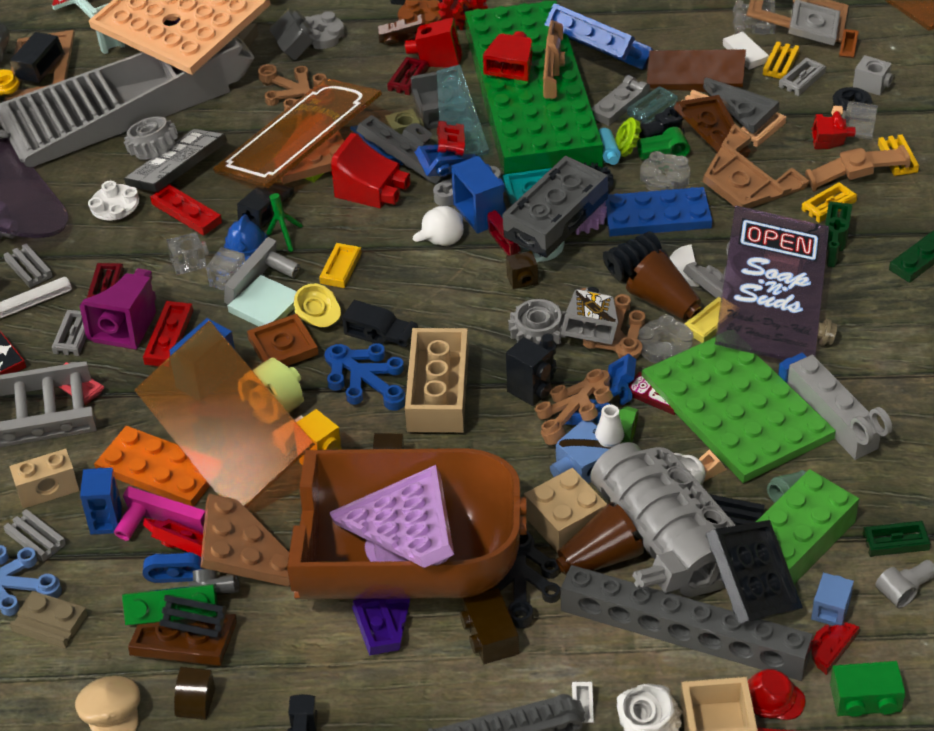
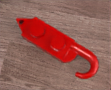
M144 518L143 526L152 533L151 537L160 540L164 546L177 547L201 557L202 532L170 519L160 521Z

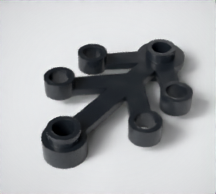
M527 530L526 535H520L521 545H519L518 554L512 568L496 586L490 589L499 588L502 591L514 581V602L509 605L508 612L516 628H525L533 620V608L527 602L526 580L542 592V598L545 602L555 603L560 599L559 585L545 579H553L559 575L560 569H558L556 560L547 557L534 547L535 540ZM526 557L541 566L543 576L526 564ZM553 567L555 569L547 570L546 568ZM548 591H554V592H556V593H554V594H548L547 592H548Z

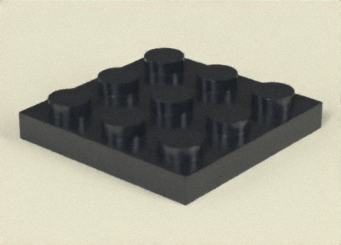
M770 520L717 528L706 533L710 543V550L717 562L721 573V580L726 587L732 603V610L739 624L787 614L803 608Z

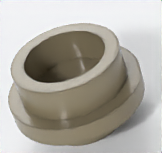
M827 318L823 323L819 322L815 333V338L819 339V345H832L837 332V324L832 323L831 319Z

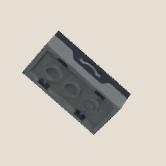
M564 156L503 213L504 238L547 258L608 199V175Z

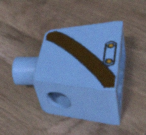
M582 420L557 442V462L550 465L553 477L573 467L587 483L591 482L590 475L594 464L610 449L609 447L602 446L595 436L597 426L591 420Z

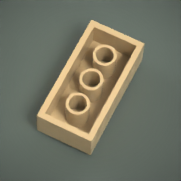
M412 328L405 401L407 432L464 433L469 356L468 328Z

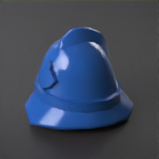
M244 214L229 228L225 238L224 254L231 263L241 267L268 236L255 223L250 221L248 215Z

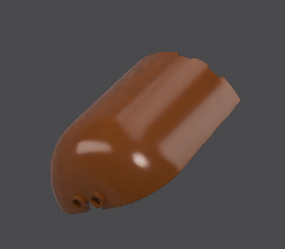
M466 448L305 450L300 481L301 521L300 526H293L287 565L291 591L294 592L295 599L467 598L490 590L512 568L519 550L520 535H526V497H520V480L516 470L497 455ZM436 465L441 474L454 555L450 556L442 564H432L424 568L411 561L370 562L365 552L366 539L335 525L330 516V512Z

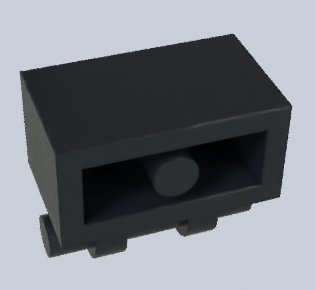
M544 334L542 342L539 344L523 337L506 352L507 392L531 406L536 405L541 399H545L551 391V380L554 378L557 368L556 360L554 359L556 343L553 341L552 334Z

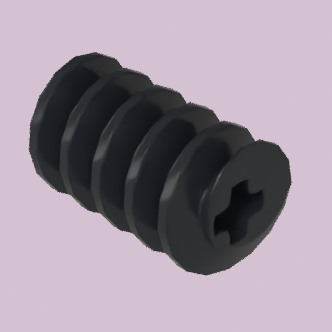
M648 231L643 235L635 237V239L628 240L626 243L603 252V261L615 279L621 281L624 279V275L627 277L632 276L634 269L648 254L653 251L659 253V249L662 250V246L658 237Z

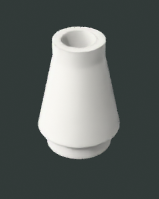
M606 405L602 408L601 417L595 432L597 440L604 447H614L620 444L624 438L619 409L615 405Z

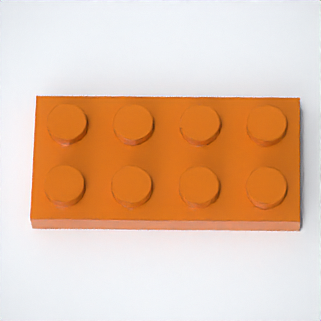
M129 426L123 428L94 463L95 469L113 467L117 480L193 507L223 470L222 461Z

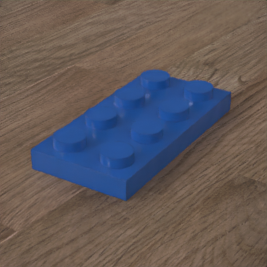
M704 187L608 195V199L605 201L609 237L644 234L648 231L659 233L712 228V217Z

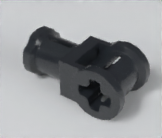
M674 106L668 107L664 112L655 114V121L646 124L640 123L641 132L639 138L662 135L665 130L671 127H678L684 133V127L682 126L684 118L674 109Z

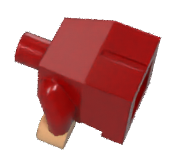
M833 106L831 117H823V114H816L811 129L814 149L838 147L844 145L846 137H855V127H847L846 119L842 118V106Z

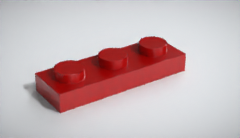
M170 184L150 197L152 205L203 236L222 223L219 213Z
M166 301L143 355L144 365L171 368L172 361L169 350L182 340L193 314L192 303Z

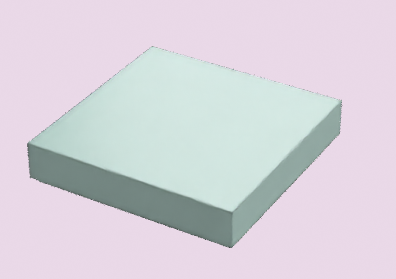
M260 275L227 305L228 312L259 327L287 317L295 309L294 296L297 291Z

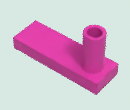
M128 486L123 493V498L128 508L114 530V534L118 538L129 541L143 516L160 521L170 519L203 533L205 510Z

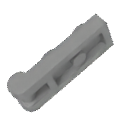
M627 75L622 84L591 108L595 120L610 126L648 94L650 85L644 81L638 82L635 77Z

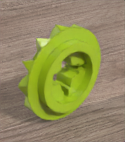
M628 118L623 122L615 137L622 157L631 154L633 148L637 147L636 143L640 139V121L634 118Z

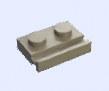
M32 591L18 611L16 620L11 621L10 627L12 632L66 649L70 637H74L88 614L86 607Z

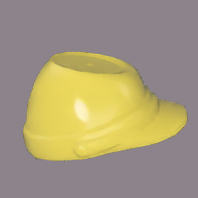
M317 283L307 284L301 287L294 296L295 313L308 325L328 327L336 323L341 316V308L336 301L333 291H330L323 285Z

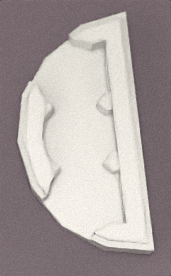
M692 245L682 246L672 253L670 259L690 286L700 287L697 282L683 272L687 264L695 262Z

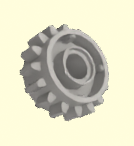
M161 116L149 117L135 123L128 129L127 136L124 137V144L131 156L135 155L139 159H151L161 156L172 149L175 145L174 139L178 138V132L171 120L167 121L166 118Z
M532 299L523 302L521 305L516 306L515 312L510 313L508 324L511 339H516L518 342L525 337L539 344L542 342V336L549 333L553 335V341L556 345L560 344L561 337H566L561 335L566 312L561 311L559 305L545 299Z

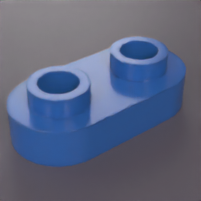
M191 552L154 554L144 560L142 574L146 580L154 583L193 581L192 571L204 568H200L201 557Z

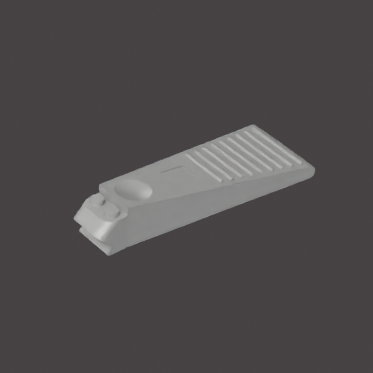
M235 36L191 75L141 52L0 103V123L4 131L10 133L8 139L20 162H24L26 167H34L126 132L132 125L143 119L155 116L166 117L229 93L228 85L239 81L245 75L254 60V56L243 40Z

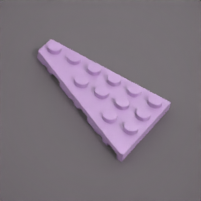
M436 465L330 512L335 525L424 568L432 564H442L450 556L454 555L442 479Z

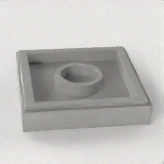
M795 0L788 33L834 46L840 11Z

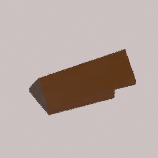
M746 49L649 51L647 83L653 89L707 92L703 89L704 79L707 77L734 87H743Z

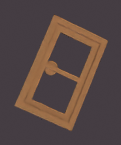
M750 0L746 16L789 28L790 17L762 10L763 0ZM800 0L840 11L835 42L841 43L849 5L832 0Z
M74 30L50 33L51 35L58 36L65 53L49 72L54 73L52 84L67 78L75 36ZM30 37L17 39L14 55ZM11 66V71L13 72L14 77H16L14 70ZM18 79L20 85L18 86L16 92L10 95H5L4 101H8L10 99L33 92L46 86L20 90L22 80Z

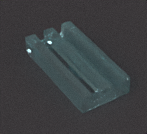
M659 86L628 107L627 115L630 117L635 115L634 119L638 121L642 119L644 124L649 123L655 119V114L664 112L666 108L675 105L678 96Z

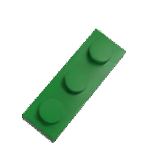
M206 584L122 594L125 625L160 622L164 615L162 608L166 604L164 598L168 594L218 604L216 585ZM174 603L173 609L207 616L218 615V612L182 604ZM173 615L171 616V620L187 619Z

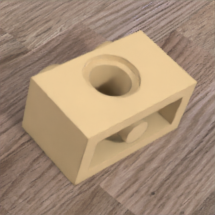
M66 449L9 466L23 509L79 491L75 473Z

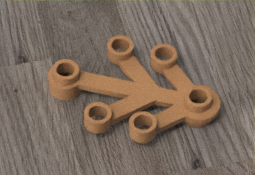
M272 64L262 65L258 69L259 80L264 85L276 84L288 89L281 91L271 90L265 93V102L269 106L277 105L280 99H286L283 102L286 113L304 99H294L293 97H307L310 93L318 92L327 86V76L318 73L313 76V86L317 89H310L308 83L309 73L306 66H298L294 69L295 79L298 80L299 84L279 76L276 66ZM330 88L324 89L317 95L312 94L288 114L296 113L298 111L296 109L302 104L305 106L315 105L318 108L324 107L327 109L335 104L336 96ZM318 99L320 102L314 104L311 101Z
M620 294L614 300L618 324L612 345L583 339V345L590 349L596 347L616 351L619 358L629 353L635 359H638L643 347L641 341L638 340L641 327L645 325V313L640 310L630 312V328L626 336L621 331L626 311L631 307V299L628 295Z
M594 369L588 372L586 378L578 384L568 388L565 385L555 386L551 389L550 395L556 403L551 405L550 402L545 401L535 407L539 419H547L563 410L556 419H550L541 426V435L547 445L557 444L566 435L563 425L578 408L583 421H590L598 416L595 404L589 400L591 394H594L598 404L607 403L613 398L609 388L611 377L608 371Z

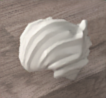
M641 684L636 688L627 689L617 697L616 706L620 724L623 726L624 731H679L682 724L679 716L682 714V710L670 694L668 687L656 684Z

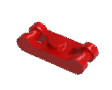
M439 120L437 127V152L445 153L450 151L455 152V155L463 156L465 148L464 124L456 123V125H449L446 121Z

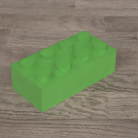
M809 469L756 521H771L794 584L856 522L859 498Z

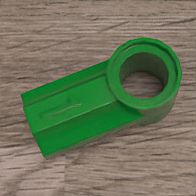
M678 127L668 128L662 135L642 138L637 141L638 155L641 161L663 156H670L672 159L679 160L687 156L690 151L686 137Z

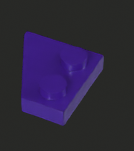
M410 599L353 600L352 609L369 655L398 651L400 649Z

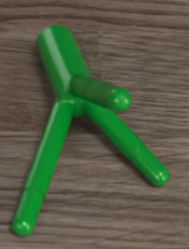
M278 193L271 194L269 198L274 216L267 230V235L272 234L279 220L288 251L293 252V246L284 218L298 228H302L303 224L284 212Z

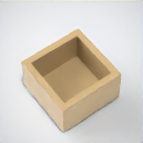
M573 467L524 493L527 508L526 519L557 553L565 543L607 505Z
M747 677L681 682L680 708L682 710L684 731H757Z

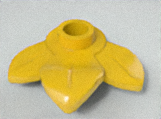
M0 70V96L3 94H13L20 85L18 78L14 77L11 70Z

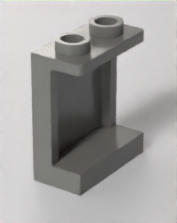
M457 69L411 77L412 97L425 129L437 128L439 120L446 121L449 125L471 122V102L469 97H464L459 84Z

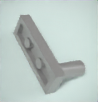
M267 237L225 284L224 303L229 305L256 278L262 275L268 267L294 278L299 272L300 264L276 253L277 241Z

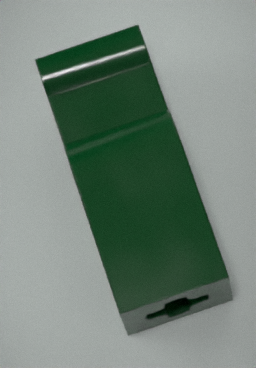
M829 201L823 246L828 250L826 262L828 267H835L837 265L838 252L843 251L847 246L852 204ZM838 209H841L840 217H837Z

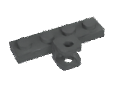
M373 115L359 123L356 131L363 135L366 140L384 149L387 154L394 156L403 162L406 167L424 176L427 181L438 184L449 176V174L442 177L438 175L427 176L414 152L419 146H425L430 141L432 133L418 123H413L406 127L402 135Z

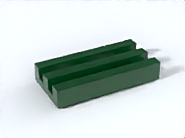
M923 521L863 527L862 534L866 538L865 543L869 547L870 557L930 550L931 543Z

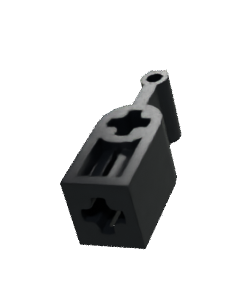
M270 181L264 189L255 188L237 203L238 220L246 214L250 221L261 229L274 216L269 198L270 195L278 193L283 203L288 197H292L294 187Z
M353 300L342 316L345 335L372 343L382 344L387 340L397 343L401 347H407L411 341L412 328H418V324L413 321L407 322L397 319L390 310L358 300Z

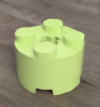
M273 357L247 373L239 382V392L243 402L245 403L248 400L255 409L253 416L266 424H272L282 419L304 402L299 383L301 376L294 367L288 368Z

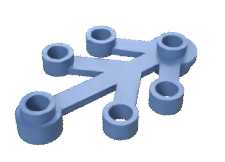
M0 545V554H2L0 555V565L7 562L9 556L6 547ZM26 547L21 549L17 554L18 558L0 568V610L5 616L16 614L19 610L17 598L14 595H8L4 588L37 591L54 598H58L62 593L59 579L52 574H43L38 579L11 576L24 568L33 567L37 563V556L32 548Z

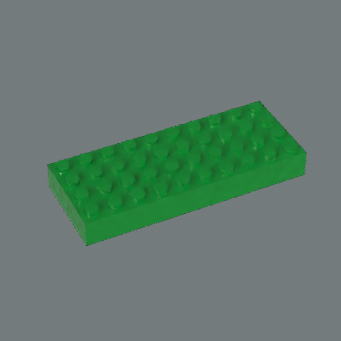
M556 0L531 4L522 3L506 7L499 6L490 9H475L465 12L466 36L503 175L553 168L564 156L587 165H591V162H594V164L598 163V166L603 168V143L568 35L563 34V40L561 41V52H565V66H560L559 76H554L553 78L557 81V96L554 99L543 97L546 40L549 27L544 24L553 4H557ZM516 31H522L527 37L532 39L533 56L528 81L484 74L483 53L499 34L513 35Z

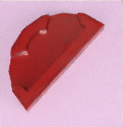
M844 622V625L830 627L825 625L818 630L811 645L812 659L817 668L827 675L859 634L860 627Z

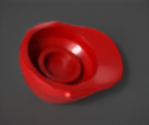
M765 669L757 672L748 680L753 711L759 717L791 720L797 718L803 712L806 702L804 693L797 686L793 685L789 677L776 669Z

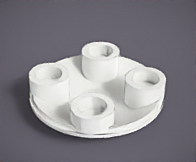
M106 181L102 184V189L97 191L88 201V205L95 217L101 220H118L128 216L136 209L139 203V195L135 187L116 184L115 181Z

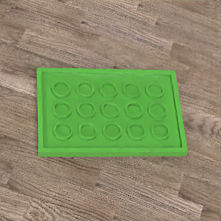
M732 330L642 370L641 376L742 483L835 439L836 431Z

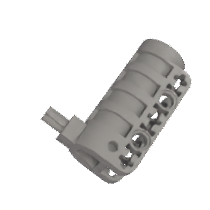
M631 442L621 443L607 450L594 464L590 475L591 482L605 499L614 502V506L620 505L627 513L637 530L633 534L636 538L643 540L644 548L655 559L652 567L633 572V577L635 578L634 585L637 588H644L658 584L665 593L679 590L687 597H694L725 588L717 562L710 550V543L706 533L717 528L736 526L670 450L663 447L641 450L637 444ZM674 478L679 479V480H681L683 483L676 482V481H674V480H672V479H674ZM706 518H712L718 523H712Z

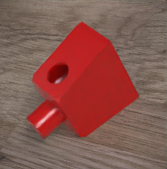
M454 18L419 26L415 40L405 41L406 54H419L420 60L428 62V67L460 68L463 53Z
M516 31L513 35L499 34L483 53L484 74L528 81L533 56L532 39L527 37L522 31Z

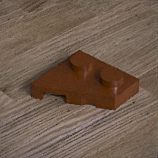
M425 14L417 15L418 21L406 23V20L402 19L394 23L378 26L379 43L384 42L390 45L401 40H415L418 27L426 24Z

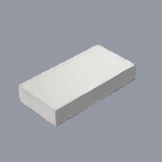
M744 32L723 38V46L727 50L746 49L745 67L748 70L766 64L769 55Z

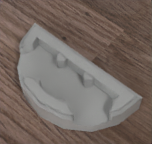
M692 262L685 266L683 270L685 274L715 298L720 297L725 301L727 300L731 290L727 286L724 275L711 265L707 267L699 266L697 262Z

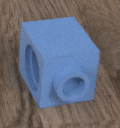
M823 572L814 598L811 620L832 626L843 625L851 601L854 581Z

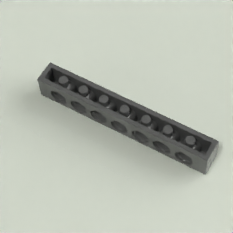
M571 565L561 586V611L761 670L776 669L789 678L798 681L803 679L810 658L813 638L811 633L762 619L739 624L736 615L731 610L668 592L665 593L650 587L637 588L633 582Z

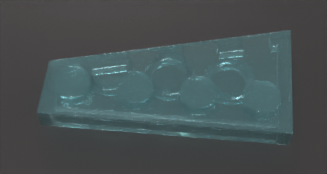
M456 65L437 70L439 120L446 121L449 125H456V123L464 124V154H475L476 156L489 154V148L461 66Z

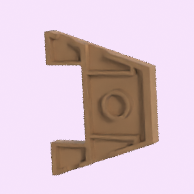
M736 124L731 127L727 138L723 141L719 152L715 155L702 181L739 211H744L804 190L809 183L808 179L793 168L789 169L777 180H774L741 155L739 151L750 143L752 136Z

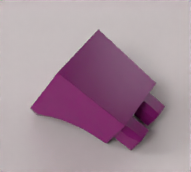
M138 268L134 274L126 273L116 284L107 290L83 299L80 304V311L85 335L89 340L94 343L137 350L156 315L154 302L156 295L155 291L152 290L151 284L153 279L152 271Z

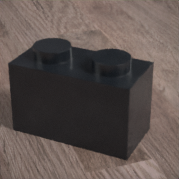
M35 32L9 61L18 79L40 83L65 53L57 35Z

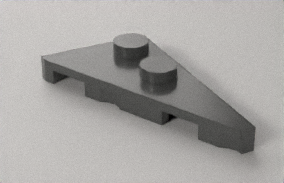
M707 77L704 79L703 89L711 96L719 95L728 112L750 133L754 134L779 110V101Z

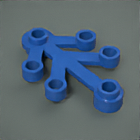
M375 343L370 345L368 349L351 350L346 345L335 344L326 349L324 353L325 361L331 367V373L327 377V382L331 390L337 391L344 387L343 368L351 371L350 387L346 390L348 403L356 405L363 401V391L361 388V381L363 380L383 395L384 406L388 410L396 411L405 406L406 397L404 390L398 385L389 386L374 375L386 373L391 375L401 374L404 371V364L400 357H391L387 363H358L355 361L366 359L374 362L382 361L385 358V348L382 344Z

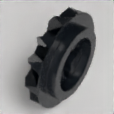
M845 87L837 90L833 95V106H842L843 112H846V115L853 113L857 116L859 112L866 113L867 109L871 108L872 97L863 89Z

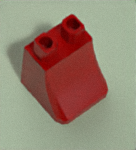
M350 133L332 157L331 170L335 198L381 209L385 202L393 205L398 202L400 197V189L398 188L407 190L410 186V173L400 171L399 163L378 153L357 133Z

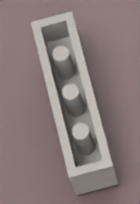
M813 354L789 365L787 384L836 431L835 440L854 460L879 448L880 436H886L892 432L890 417L884 409L876 407L869 412ZM877 414L882 418L885 429L878 423Z

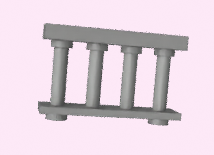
M87 361L71 362L65 365L0 375V396L15 394L17 417L12 420L0 421V447L97 431L92 407L84 408L82 383L91 381ZM71 385L73 409L56 412L54 387ZM43 389L45 414L28 417L26 392Z

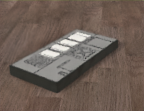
M194 128L175 141V145L168 152L150 159L123 179L128 186L159 192L227 142V138L224 133Z

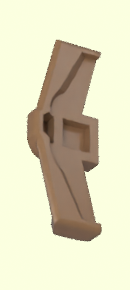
M551 20L549 25L543 74V97L553 99L557 96V81L553 78L554 76H559L560 66H565V52H561L563 24Z
M899 145L898 149L866 152L863 148H856L841 152L840 158L812 171L807 169L805 176L809 180L812 190L817 191V187L845 174L851 180L874 174V167L897 165L909 167L910 155L904 145Z

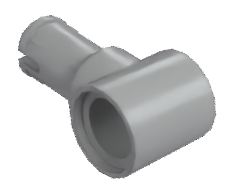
M925 560L911 569H903L900 572L895 567L888 568L879 576L875 587L897 608H903L914 599L921 584L934 578V564L930 560Z

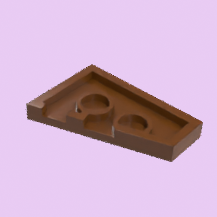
M714 95L678 101L674 106V109L718 153L731 127L735 124L720 96ZM748 146L739 151L745 158L751 152Z
M236 614L225 615L222 634L219 638L159 626L160 622L139 624L128 645L129 655L221 666L237 623ZM197 620L196 623H188L210 629H215L216 625Z

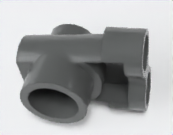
M201 569L192 571L193 582H189V586L215 584L216 594L240 592L238 576L228 575L218 578L217 571Z

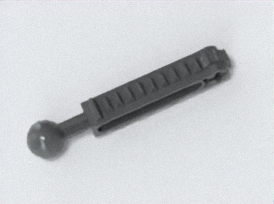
M562 694L550 699L436 729L430 728L428 731H580L582 722L585 721V711L580 700L576 701L570 695Z

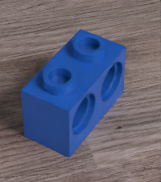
M113 467L83 469L80 498L90 535L114 533L121 520L122 502Z

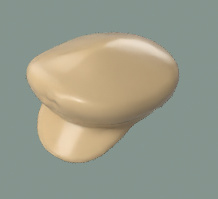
M122 676L103 677L91 682L81 690L75 700V709L80 719L87 723L92 731H136L138 726L137 707L140 703V690L138 685L129 678Z

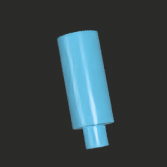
M601 128L598 131L603 143V159L606 163L615 165L621 157L620 150L612 131L608 128Z

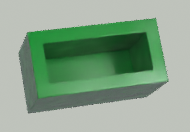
M897 661L833 665L830 688L837 716L858 717L863 714L881 713L888 715L902 712L905 689Z

